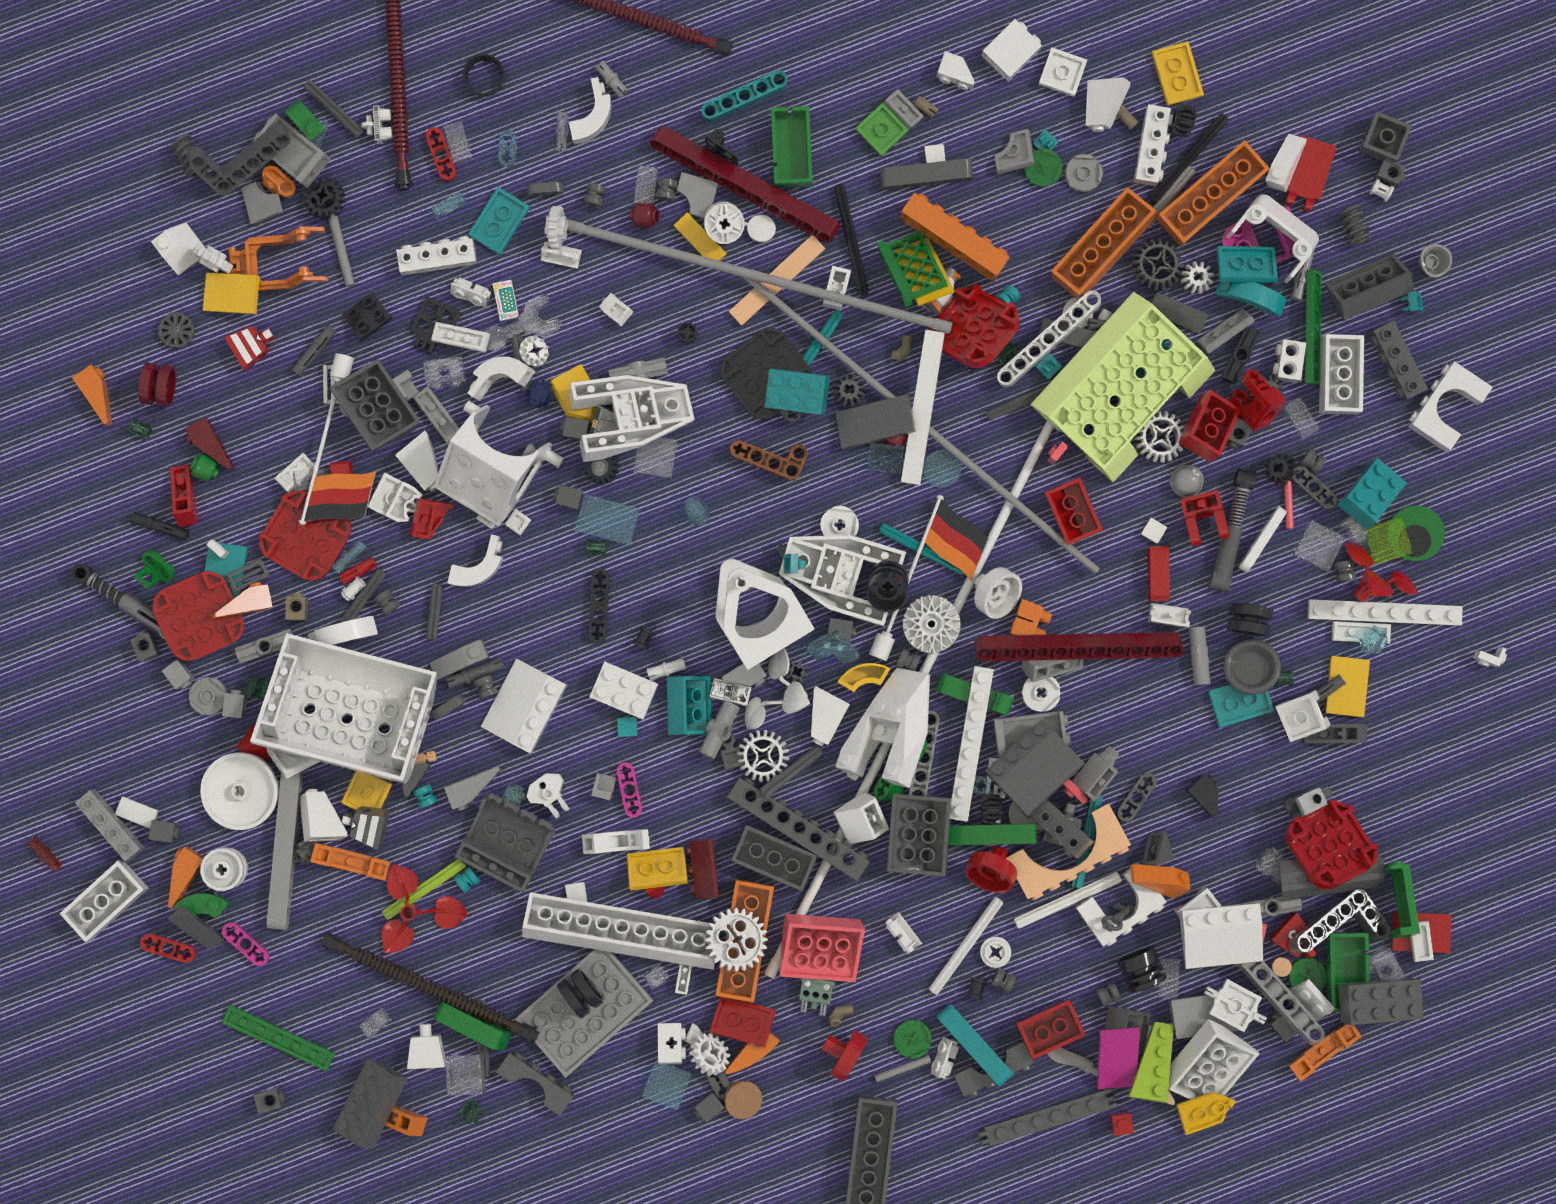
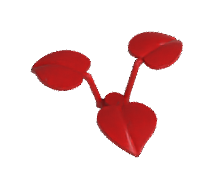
M1353 543L1343 544L1351 559L1358 565L1365 566L1364 574L1359 581L1360 585L1353 592L1359 601L1366 602L1371 595L1373 598L1391 596L1393 590L1389 583H1395L1396 587L1404 593L1418 594L1414 583L1407 575L1400 571H1393L1391 573L1393 578L1385 581L1375 572L1369 571V565H1373L1374 561L1364 548Z
M396 864L392 865L387 876V889L394 899L399 900L404 896L406 897L405 906L400 911L404 924L398 919H393L384 925L382 929L383 952H398L407 948L412 943L414 931L412 928L407 927L409 920L416 918L418 914L435 913L434 920L436 924L441 928L450 929L457 926L467 917L466 908L456 898L444 896L436 900V909L419 910L415 904H409V894L414 893L418 888L417 875L408 868Z

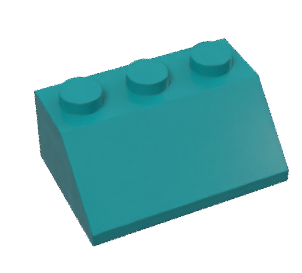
M711 676L667 677L668 735L707 734V725L712 720Z

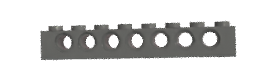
M745 777L744 780L742 778L738 779L727 798L848 876L859 881L871 862L868 860L869 856L861 850L858 853L851 849L853 845L844 839L842 842L835 839L836 834L828 829L824 832L818 828L820 826L819 823L811 818L807 821L802 817L804 815L802 812L795 808L793 811L786 807L788 803L780 798L775 800L770 796L767 798L763 797L760 790L754 787L755 782ZM749 791L756 793V799L753 802H749L746 798ZM766 801H770L773 805L770 812H765L762 808ZM781 812H787L789 815V819L785 823L779 820ZM798 822H802L805 825L803 833L795 831V825ZM816 832L821 835V841L818 844H814L811 841L812 834ZM830 843H835L838 847V851L835 854H830L827 851ZM848 853L854 856V862L851 865L845 864L843 860L844 856Z

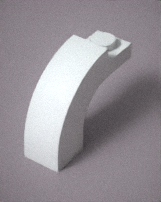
M598 77L591 78L595 97V105L592 112L583 119L569 122L574 145L595 138L603 131L609 121L611 98L610 94L602 95L606 94L603 82L599 83Z
M511 357L492 358L482 363L473 372L478 379L470 385L468 394L481 401L491 385L496 380L505 377L511 378L525 387L536 371Z
M491 535L486 556L477 566L465 568L452 564L447 583L460 587H473L493 577L503 561V557L496 556L497 552H501L503 544L500 541L501 538Z
M368 616L327 626L307 635L310 640L336 646L355 640L366 639L378 633L373 616Z
M648 829L582 835L583 854L650 849Z

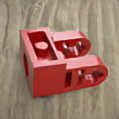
M1247 370L1242 378V382L1255 399L1252 400L1245 391L1235 389L1229 397V401L1241 409L1240 416L1253 431L1268 427L1287 400L1275 387L1271 388L1257 371Z
M1218 490L1180 499L1192 547L1202 545L1196 520L1215 516L1220 539L1230 538Z

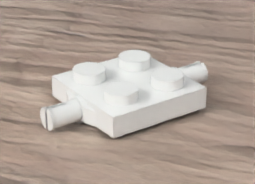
M1228 979L1225 980L1218 992L1209 986L1206 987L1210 992L1205 990L1204 994L1214 998L1209 1014L1245 1032L1248 1024L1253 1019L1262 1025L1265 1023L1261 1019L1266 1021L1267 1017L1257 1013V1007L1262 997Z

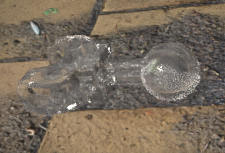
M541 294L528 300L523 313L517 316L518 322L505 328L498 326L489 327L485 331L490 334L487 348L494 351L501 350L507 344L508 338L524 332L525 336L535 334L539 337H547L559 331L563 326L559 320L554 319L545 322L538 317L539 310L549 303L548 295Z

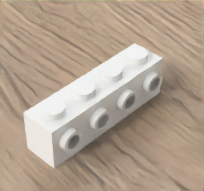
M1150 104L1146 107L1133 183L1156 187L1158 182L1162 181L1164 171L1161 170V164L1165 163L1167 152L1164 151L1165 144L1168 145L1170 137L1167 129L1168 126H1171L1173 115L1170 114L1171 108Z
M468 236L457 238V241L451 242L449 239L440 240L438 244L424 242L418 247H412V245L401 246V249L396 250L399 271L403 276L476 265L477 257L474 241L472 238L469 239Z

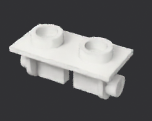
M544 243L541 250V261L578 269L582 250L566 246L551 248L549 246L550 243Z
M455 278L454 282L451 283L450 294L456 298L470 301L476 306L486 308L487 299L491 295V291H488V288L476 284L474 289H471L472 282L462 278Z
M899 912L886 920V928H888L894 938L896 936L899 937L897 942L904 952L906 951L909 954L914 948L922 944Z
M942 1037L938 1045L936 1058L932 1063L931 1074L944 1079L950 1076L954 1063L948 1061V1059L956 1058L960 1047L958 1046V1041Z

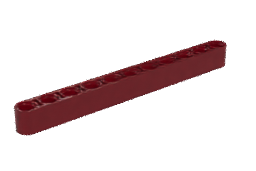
M660 126L650 140L651 147L656 151L714 181L718 185L822 242L831 243L840 228V224L830 216L665 126Z
M1175 632L979 636L974 640L977 659L984 662L1176 658L1184 652L1181 638Z

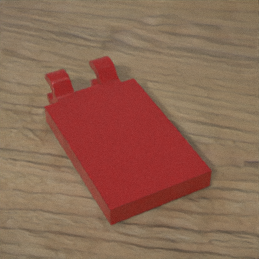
M1300 135L1299 137L1305 138L1307 141L1288 186V193L1284 204L1292 206L1296 196L1305 198L1302 210L1310 212L1313 208L1314 200L1319 202L1337 146Z

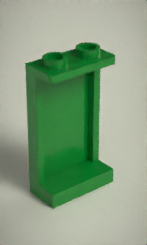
M1402 861L1391 862V864L1385 865L1384 872L1385 874L1390 873L1392 875L1400 928L1392 930L1389 936L1390 939L1409 938L1420 934L1410 864H1403Z

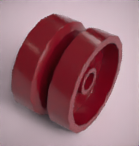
M146 362L143 365L138 388L141 404L152 405L156 401V404L160 407L169 408L175 395L177 378L174 366L163 364L159 369L156 363Z

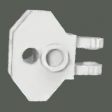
M547 773L530 784L526 796L530 803L544 804L555 818L559 817V812L552 805L554 801L558 800L563 810H569L568 805L561 797L563 796L561 789L564 780L560 774ZM542 782L546 784L544 789L540 786Z

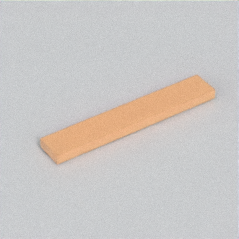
M811 235L775 268L770 275L793 280L825 250V247ZM760 282L774 295L778 294L783 289L778 286ZM754 288L729 313L743 326L769 300Z

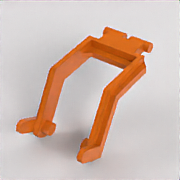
M299 226L286 235L248 238L245 241V249L241 251H236V247H229V263L236 265V268L231 269L230 274L258 276L257 250L261 246L306 241V236L310 235V233H323L325 228ZM299 267V272L285 280L262 281L260 279L259 291L293 289L304 282H328V277L313 276V272H309L308 267Z

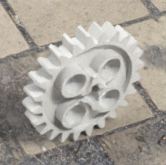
M734 908L733 913H731L730 909H727L726 915L723 912L719 913L720 919L713 917L715 924H708L711 930H707L705 933L710 936L704 939V941L709 942L710 945L706 946L705 949H711L712 952L708 956H715L713 963L720 961L719 968L727 965V971H730L733 967L734 971L738 972L740 966L742 971H745L746 964L752 968V961L759 963L760 961L757 956H764L761 949H767V947L762 943L768 939L762 935L767 931H761L760 928L764 925L763 923H756L759 917L751 918L753 912L745 915V909H742L740 913L737 908ZM737 921L742 922L744 925L742 932L737 931L735 928ZM727 924L730 925L732 933L727 928ZM720 931H724L727 934L725 942L721 941L718 937ZM734 936H739L740 940H738V943L732 942ZM747 938H750L753 941V947L751 949L745 946V940ZM740 947L745 951V955L741 953ZM730 948H734L737 951L735 959L730 958L728 955Z

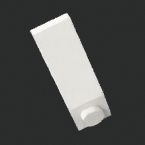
M1288 134L1266 177L1268 187L1283 192L1287 191L1307 139Z

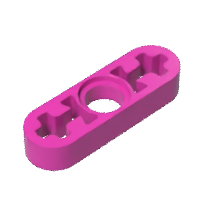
M624 762L617 767L625 813L629 817H637L642 812V804L635 770L632 764ZM626 765L627 768L631 769L628 777L629 779L633 777L634 781H627L622 784V779L625 780V775L621 774L620 770ZM627 784H632L635 787L633 795L625 794L624 787ZM637 796L638 800L633 801L634 805L638 806L639 809L636 810V814H633L632 811H628L631 803L630 801L626 802L625 798L630 799Z
M230 922L224 925L222 928L223 937L253 964L262 966L269 961V951L239 924ZM235 927L234 932L237 935H240L242 933L243 936H241L237 940V942H235L234 940L237 937L233 934L229 936V930L227 928ZM244 938L251 941V947L247 950L241 947V941ZM255 945L258 947L255 949L257 953H264V961H257L258 956L254 952L251 955L249 954L255 948Z

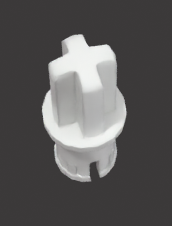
M683 659L669 663L663 662L659 666L647 668V673L650 680L665 675L668 677L671 673L686 669V665Z

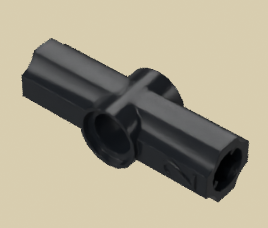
M1246 327L1243 330L1220 377L1223 381L1236 385L1261 334L1258 330L1252 327ZM1237 351H1241L1244 353V360H1239L1237 358Z

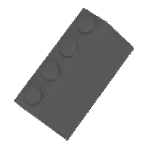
M1394 253L1324 283L1336 311L1344 321L1414 290L1411 272Z

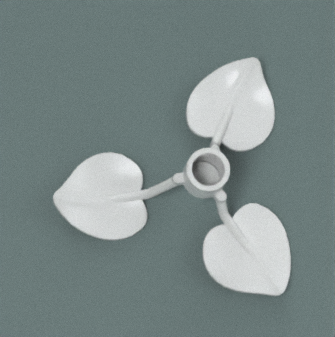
M785 648L776 652L768 665L769 676L774 680L779 678L782 683L788 686L784 693V700L761 702L759 697L753 698L745 710V724L748 730L757 729L762 725L766 716L765 705L782 704L783 710L786 713H794L810 704L807 699V692L804 691L801 683L795 681L790 684L783 678L789 671V657Z

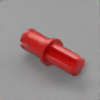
M371 556L357 565L355 563L354 567L344 571L339 577L342 583L346 584L357 576L363 577V574L377 568V565Z

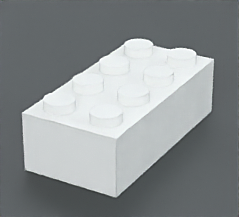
M1326 334L1320 338L1319 413L1357 415L1363 412L1364 335Z
M119 860L68 905L60 915L85 942L92 941L149 888L124 860Z

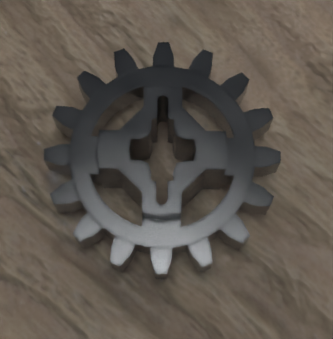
M326 177L325 181L319 178V183L316 184L313 181V187L307 188L309 193H304L306 198L304 204L307 206L306 209L309 213L312 212L311 214L314 217L319 216L320 219H323L326 215L328 219H331L332 213L337 216L336 211L338 209L343 210L341 204L346 203V201L342 197H345L346 194L342 191V186L336 180L331 181ZM331 189L335 190L336 195L333 194Z

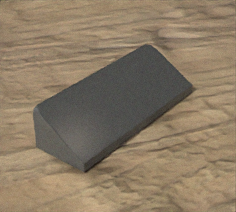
M1158 292L1154 294L1151 301L1172 323L1198 334L1201 333L1209 316L1202 311Z
M183 905L168 918L207 949L224 942L219 932Z

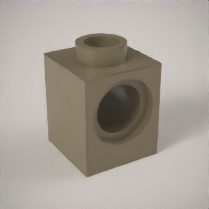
M292 593L291 597L286 596L285 620L308 621L309 598L303 597V593ZM299 601L301 603V609L300 611L295 612L293 610V604Z

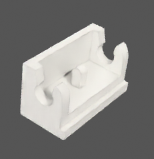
M1151 603L1148 622L1187 628L1190 624L1188 619L1191 610Z

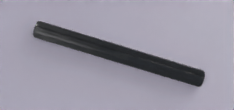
M1222 113L1219 114L1152 191L1149 199L1153 203L1158 202L1174 181L1228 122L1227 116Z
M838 184L834 187L856 286L858 294L865 295L868 294V286L844 184Z

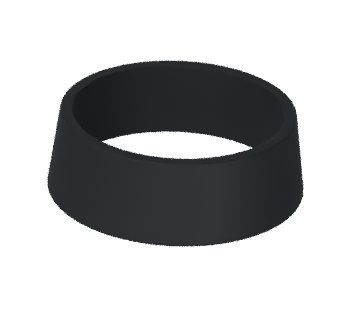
M478 54L470 58L465 64L463 80L467 88L479 96H491L497 93L503 85L504 68L496 57L489 54ZM481 61H489L496 64L502 73L500 85L489 93L474 91L468 82L470 69Z

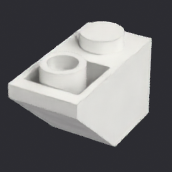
M945 51L936 77L940 78L939 80L943 83L950 84L951 82L957 84V87L960 89L972 90L975 81L964 58Z

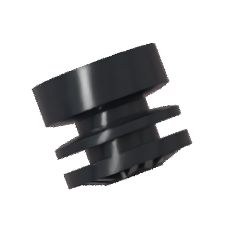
M881 561L871 568L868 576L867 599L873 608L882 612H894L906 603L909 581L906 569L894 561Z
M1154 946L1140 949L1117 960L1122 974L1131 973L1124 980L1126 984L1133 983L1127 987L1130 993L1153 988L1167 978L1164 972L1158 973L1163 969L1162 965H1152L1159 959Z

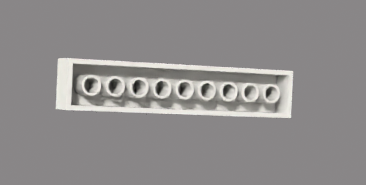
M531 892L529 894L522 927V937L713 970L715 964L713 963L715 956H708L712 952L711 949H705L706 946L710 945L709 942L704 941V939L710 936L705 933V931L711 930L708 926L709 923Z

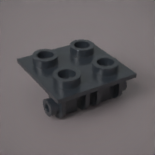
M715 129L710 137L705 135V143L709 151L715 154L719 153L727 161L738 165V155L723 146L724 132L721 129Z
M373 292L342 314L361 341L363 339L367 340L373 334L372 332L376 333L375 329L378 328L380 330L379 326L383 327L390 323L389 320L392 319Z

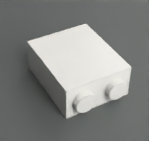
M1014 19L983 50L981 56L1009 82L1040 51L1042 45L1036 35H1031L1027 31V27L1023 22H1018Z

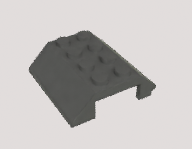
M486 793L455 858L523 893L553 837L555 828L552 827L553 824L543 819L537 820L536 815L526 810L520 811V807L507 800L503 802V798L493 793H490V795Z

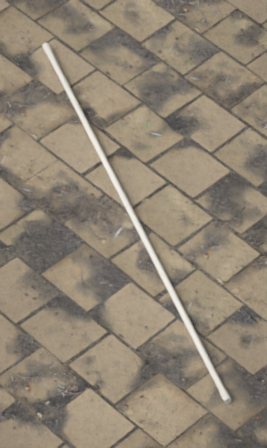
M1102 309L1098 319L1108 320L1113 313ZM1046 421L1010 492L1017 499L1054 428L1048 421ZM1007 500L987 537V542L972 580L968 577L966 578L953 604L958 614L1014 507ZM939 652L928 653L919 672L929 674ZM882 743L855 797L862 792H869L892 746L891 744ZM839 827L835 839L842 842L845 837ZM831 843L828 852L835 854L838 851V847L835 843ZM824 859L796 912L797 915H806L831 866ZM782 941L764 972L765 975L773 979L780 968Z

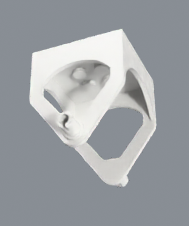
M469 400L463 411L470 414V416L450 440L434 487L497 526H500L526 491L543 461L546 460L559 468L564 457L551 451L552 444L549 442L537 449L535 453L527 456H511L494 450L477 433L490 410V406L485 405L480 408ZM537 460L535 466L533 467L529 476L527 477L521 489L519 490L520 485L524 480L527 472L529 471L532 464Z
M728 559L722 563L719 574L715 617L747 670L814 630L794 593L789 587H786L780 577L736 559ZM749 587H754L779 596L774 610L763 621L750 626L735 625L741 592L746 591Z

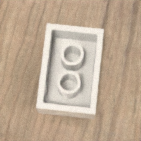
M604 661L590 698L644 720L659 684Z

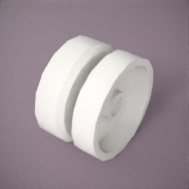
M224 847L213 850L204 857L200 873L208 887L216 891H226L238 887L244 882L248 874V864L245 856L240 851ZM223 867L227 868L226 872L223 871Z

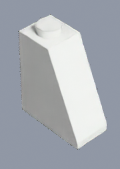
M1123 77L1088 80L1086 126L1091 128L1093 132H1103L1104 129H1111L1130 87L1128 80Z
M424 431L395 456L426 492L429 490L432 492L436 489L434 484L439 469L430 436Z
M816 686L813 690L811 737L814 738L813 742L823 747L824 743L828 745L850 704Z
M317 789L306 790L300 796L304 842L341 841L347 837V831L324 791L318 792Z

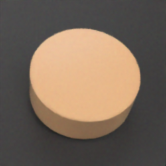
M1277 957L1272 961L1271 969L1275 975L1284 977L1291 972L1292 966L1288 959Z

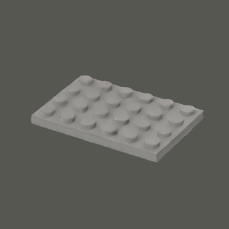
M594 949L516 1017L515 1020L520 1023L525 1022L533 1027L535 1025L538 1026L537 1031L540 1033L535 1043L566 1078L653 1002V999L612 952ZM578 968L594 983L604 1000V1003L597 1008H593L588 1004L590 1013L583 1019L579 1018L570 1008L556 986L563 979H567L573 984L571 973Z

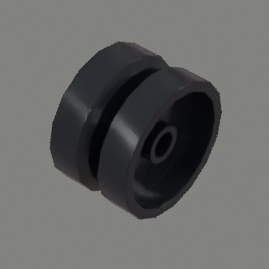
M1231 603L1230 613L1233 616L1241 617V619H1230L1227 630L1249 635L1269 636L1271 626L1259 622V620H1271L1273 609L1251 603Z
M578 968L571 973L573 984L569 980L563 979L556 986L570 1008L579 1018L583 1019L590 1013L588 1004L593 1008H597L604 1003V1000L594 983Z

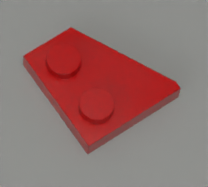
M417 498L410 536L430 539L435 533L436 528L444 521L443 517L448 510L453 509L454 504Z

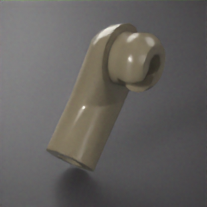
M912 336L902 337V346L891 352L893 360L901 361L911 353Z
M853 1005L835 1007L829 1016L830 1025L838 1027L844 1015L854 1014Z

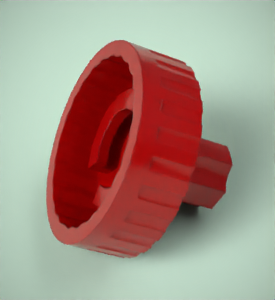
M998 845L992 846L991 852L980 851L972 854L965 869L966 877L974 885L993 893H1007L1011 891L1018 872L1016 867L1006 859L1008 851Z
M854 1030L847 1043L844 1044L829 1035L821 1050L837 1058L830 1075L844 1082L865 1047L868 1037Z

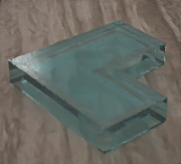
M838 630L806 644V650L817 661L832 653L844 665L860 657V652Z

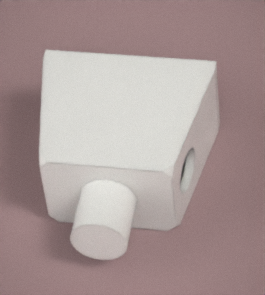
M430 1023L419 1024L420 1035L411 1037L407 1069L445 1067L447 1062L441 1035L431 1033Z

